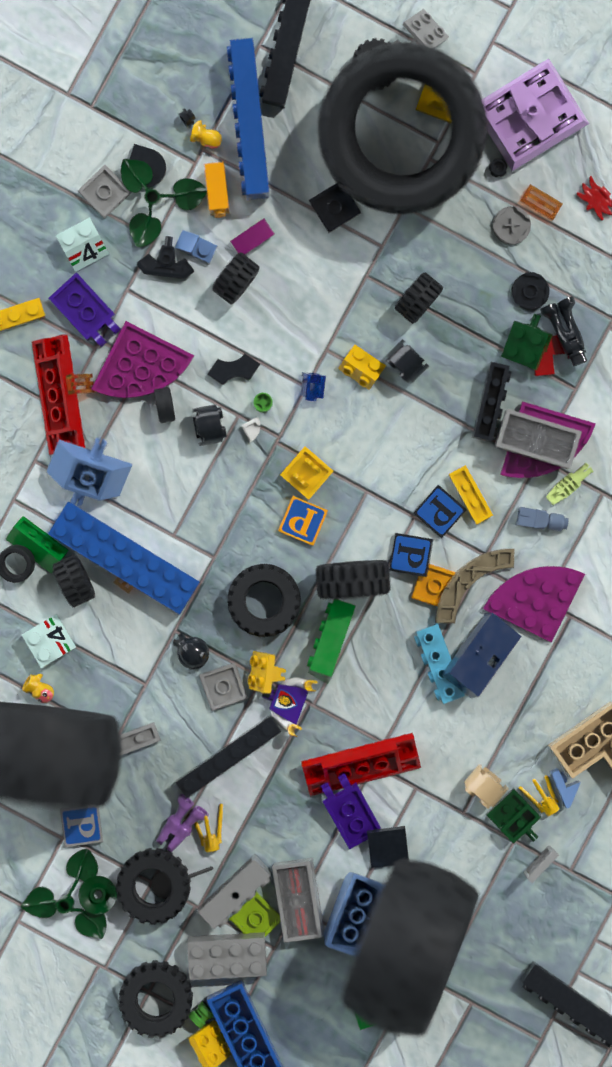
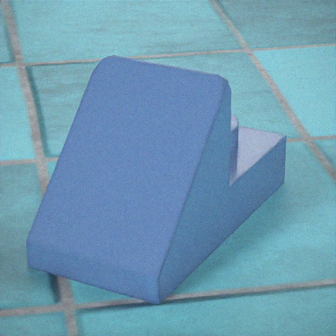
M182 230L175 246L176 249L209 264L218 247L200 238L199 235Z
M556 768L550 771L564 807L570 808L581 782L577 780L565 785L567 779L564 772H560Z

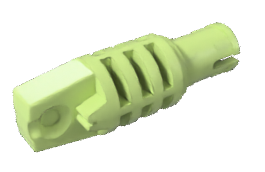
M584 463L576 472L569 473L559 481L546 496L547 500L553 506L564 500L581 486V481L594 471L591 467H588L587 463Z

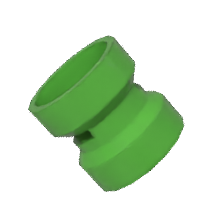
M262 392L255 396L253 403L257 411L265 413L272 408L273 401L269 394Z
M203 1001L189 1015L192 1022L200 1029L205 1026L208 1019L214 1017L211 1008Z

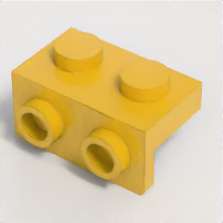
M354 344L338 369L346 376L354 379L362 387L370 390L386 365Z

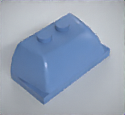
M350 872L345 876L325 928L324 942L327 947L355 956L384 883L354 872Z

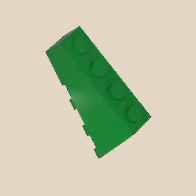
M334 599L332 603L328 602L325 613L328 614L326 621L322 620L319 631L322 632L320 639L316 638L313 649L316 650L315 654L309 657L306 665L310 667L309 674L327 684L332 677L356 605L339 599Z

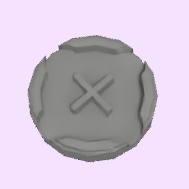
M516 206L504 207L496 214L493 220L494 234L498 240L505 244L514 245L522 242L527 238L531 229L529 215L525 210Z

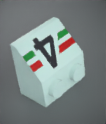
M90 218L56 235L75 272L109 255Z
M57 614L22 634L41 668L76 648Z

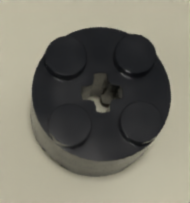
M402 339L386 355L388 358L385 361L393 369L397 367L401 371L399 375L406 382H414L429 365L427 363L423 365L422 363L425 360L410 345L404 346L403 344L406 341Z
M214 404L193 408L192 413L196 412V417H193L197 439L201 438L202 441L198 443L199 446L223 442V438L227 437L225 426H221L220 419L223 418L221 407H217Z

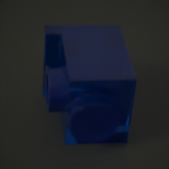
M302 372L301 396H304L307 401H317V398L323 399L326 376L320 373ZM310 383L313 384V388H312L311 390H310Z

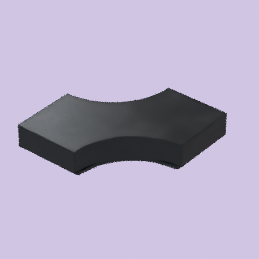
M244 353L241 358L231 362L217 359L207 375L222 385L235 377H243L250 380L261 364Z

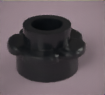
M183 108V111L179 113V117L186 127L194 125L193 120L196 118L190 109L186 110Z
M497 158L489 164V170L493 177H503L506 174L508 166L505 161Z

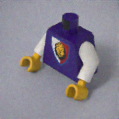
M299 677L285 679L282 683H278L276 690L271 689V694L263 693L261 696L272 701L269 708L271 716L279 726L287 730L294 737H298L294 733L296 728L302 730L300 726L295 724L298 722L308 692L317 691L312 689L313 683L318 684L316 680H307Z

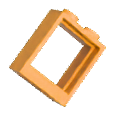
M224 162L204 164L210 215H214L215 218L226 217V214L230 212Z

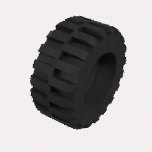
M386 560L329 563L318 565L315 569L317 595L320 599L378 596L388 594L391 590L389 564Z
M272 564L253 565L239 573L229 588L227 598L228 610L234 623L248 634L259 637H272L284 632L294 623L301 604L299 588L293 577L281 567ZM260 582H268L275 585L282 595L280 610L270 618L254 616L246 605V596L249 589Z
M148 848L145 851L135 853L134 856L126 861L117 877L118 902H121L123 911H127L130 914L129 917L133 920L136 918L140 923L149 922L150 925H156L159 922L162 924L169 919L175 918L184 908L191 890V879L188 876L186 865L181 863L182 860L179 857L173 856L172 852H165L161 848L156 850ZM147 869L161 870L170 878L172 885L171 893L161 903H148L136 891V880Z
M152 960L151 963L144 962L141 963V966L133 968L121 986L118 999L119 1010L122 1012L124 1022H128V1027L131 1030H137V1034L141 1036L147 1034L148 1038H154V1036L162 1038L168 1033L170 1035L175 1033L177 1028H181L190 1015L193 1000L192 986L190 981L186 979L185 973H181L176 965L171 966L166 961L160 963L158 960ZM160 982L172 990L174 1004L168 1013L154 1016L147 1014L141 1009L138 1004V993L145 984Z

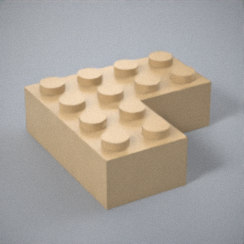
M611 701L548 744L572 779L601 758H604L612 770Z

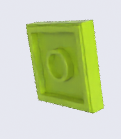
M257 891L251 900L246 901L242 908L229 918L243 934L265 932V937L281 922L280 914Z

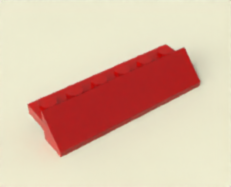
M68 334L32 341L49 455H53L59 440L85 448Z
M413 733L301 761L310 796L324 793L321 785L327 782L332 791L343 788L338 778L343 773H345L350 784L353 785L354 783L361 784L421 768Z

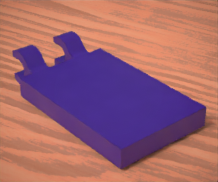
M77 272L49 297V300L87 341L93 338L100 347L107 343L98 333L102 327L107 325L115 335L121 330L112 320L116 316L115 313Z
M345 773L338 776L344 788L342 791L334 794L328 782L321 785L327 797V799L323 800V803L346 845L351 849L368 840L367 830L382 828L357 783L351 785Z

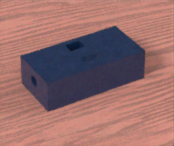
M493 612L485 614L441 675L469 698L479 697L522 636Z

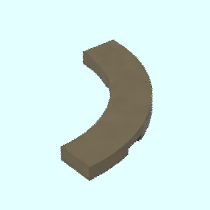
M515 549L493 550L475 557L462 566L452 576L442 592L436 611L435 623H455L457 610L466 590L480 577L489 572L504 568H514Z

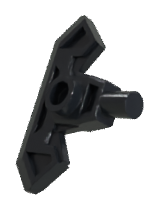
M165 236V244L162 245L157 260L150 254H147L137 262V266L143 274L186 279L194 273V269L185 258L176 263L175 251L172 246L173 237Z

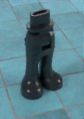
M572 296L561 300L557 305L556 303L549 304L541 308L540 311L544 317L550 320L563 351L568 355L567 359H571L574 367L587 362V358L585 356L586 350H583L585 347L582 335L572 314V308L575 305V299ZM558 309L566 323L568 332L565 331L561 323V319L558 314Z

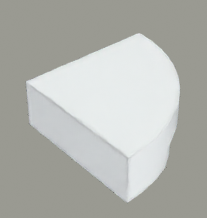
M256 417L241 425L250 443L254 441L260 432L259 418Z

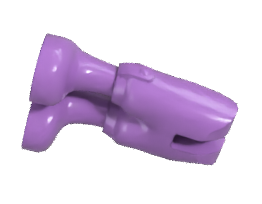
M184 794L179 795L177 799L179 806L176 814L167 818V822L156 842L162 845L169 838V834L172 833L175 837L173 840H170L166 848L170 852H173L186 837L190 836L191 826L195 822L204 820L205 815L209 816L205 809L196 805L186 821L181 824L184 815L194 805L193 801L189 797L186 798Z

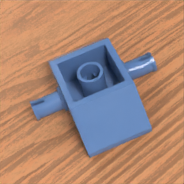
M96 438L92 450L59 440L47 473L63 489L74 492L71 498V503L74 505L78 499L77 506H81L85 496L100 501L118 497L121 494L132 464L104 455L103 452L107 446V442L102 439L100 444L101 438Z

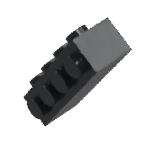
M495 362L489 363L472 438L491 442L493 438L496 439L498 433L496 423L497 420L501 419L503 411L500 406L501 402L505 401L507 390L504 389L506 382L509 383L511 377L510 366Z

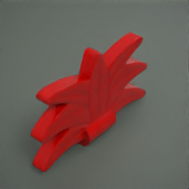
M590 176L589 183L591 189L585 183H582L584 194L579 192L576 194L582 200L588 202L586 210L594 208L596 215L603 221L602 213L612 215L608 206L612 207V200L609 197L611 193L604 186L599 187L592 176Z

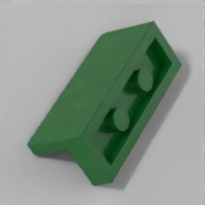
M24 516L13 526L6 538L12 545L18 544L28 548L34 555L35 562L49 573L53 572V564L61 561L69 551Z

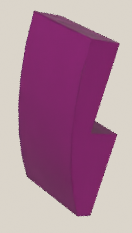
M263 218L230 242L238 253L242 252L245 255L275 233L265 218Z

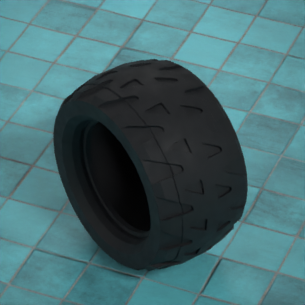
M395 42L380 45L363 52L351 60L336 75L328 87L318 118L319 147L332 178L342 190L357 202L368 208L389 214L404 215L428 211L442 205L457 195L476 172L484 153L487 138L485 105L479 89L469 73L444 52L427 45L411 42ZM392 81H412L429 88L444 103L451 122V138L444 154L430 168L412 175H396L377 168L363 154L356 137L355 122L361 102L372 90Z
M0 702V801L68 808L104 807L109 802L119 777L122 753L119 723L114 716L51 706Z
M408 859L396 861L378 896L350 968L342 994V1002L345 1007L365 1022L387 1032L415 1037L425 1035L479 898L477 889L454 872L432 863Z

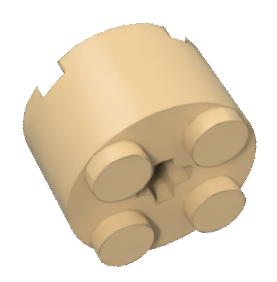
M481 764L464 781L465 790L473 797L475 795L481 799L480 803L488 809L491 806L494 807L509 788L506 784L502 786L500 784L502 780L488 768L484 767L482 770Z

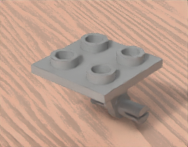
M424 9L402 24L414 37L411 43L418 41L422 45L436 48L449 38L444 29Z

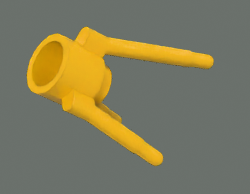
M547 775L544 778L551 797H547L536 779H532L536 789L543 798L540 802L541 804L523 787H519V790L541 813L545 812L547 816H551L560 809L557 804L559 801L555 796Z
M223 804L219 805L217 837L216 834H211L206 815L204 816L207 835L203 837L198 822L194 823L201 846H204L205 852H213L220 849L219 844L222 843Z

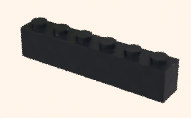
M282 0L285 7L284 11H280L278 16V22L281 24L279 30L275 29L273 41H276L275 48L270 49L268 59L271 60L270 67L266 66L264 78H267L265 86H261L259 95L262 97V103L285 108L311 0Z
M270 714L177 779L175 783L184 796L188 798L281 733L280 727Z
M533 961L520 979L523 984L522 987L529 993L533 991L539 995L538 998L545 1004H548V1002L555 1006L553 1009L561 1015L564 1013L569 1015V1020L577 1026L580 1024L585 1026V1031L593 1037L598 1035L602 1038L601 1042L610 1048L612 1046V1015Z

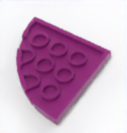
M125 321L91 390L119 398H134L152 394L155 389L167 387L174 382L190 365L194 355Z
M523 401L519 409V413L581 431L574 458L586 445L596 425L593 422ZM507 451L500 475L512 478H532L551 473L561 467Z
M543 566L525 570L500 585L492 593L482 609L490 613L493 612L496 616L552 643L585 574L574 569L559 566Z

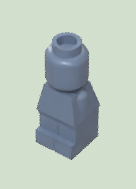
M519 507L516 525L542 530L548 527L549 530L562 531L563 529L567 530L569 518H565L563 514L550 513L549 515L544 510Z

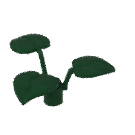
M122 160L121 178L124 186L133 193H138L144 188L146 191L144 198L149 204L148 216L144 213H138L132 217L129 223V231L136 247L149 245L159 236L162 227L161 221L158 218L152 217V207L159 204L161 198L176 197L178 207L183 210H192L200 205L207 194V188L202 183L190 178H183L174 183L173 189L176 194H160L157 190L148 189L146 186L153 178V171L147 163L141 160Z
M82 849L74 853L66 865L67 874L71 877H76L67 895H63L59 900H54V893L49 888L43 886L36 887L21 904V908L27 913L40 918H49L56 913V910L61 914H66L69 911L72 913L81 912L75 918L76 929L85 936L103 939L107 928L105 914L95 915L86 910L84 911L82 908L73 907L75 902L71 894L79 879L85 881L90 877L96 876L98 873V863L89 849Z

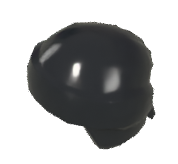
M180 633L178 635L179 639L173 640V644L178 648L179 662L188 669L203 667L209 659V648L206 642L198 637L186 638L185 634Z

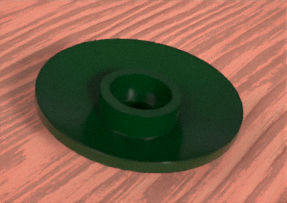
M93 876L82 883L78 898L84 910L91 914L100 915L112 909L117 899V891L115 885L108 878ZM96 891L101 892V898L97 899L95 897Z

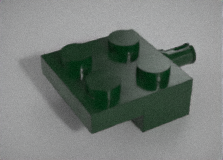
M533 313L530 324L520 321L513 322L501 357L538 370L543 354L547 352L553 334L537 327L541 315Z
M514 788L486 814L513 844L524 834L532 842L535 839L531 834L536 839L539 837L531 828L541 816Z

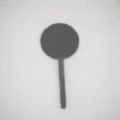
M211 866L203 870L189 874L188 876L192 878L194 876L211 871L214 868L213 866ZM160 871L152 880V890L159 898L167 899L171 893L172 885L167 874Z

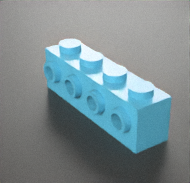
M438 623L417 630V635L414 636L417 647H422L423 654L420 655L424 665L428 664L430 672H427L430 682H435L437 687L434 690L437 700H441L445 704L464 697L465 694L441 675L452 659Z

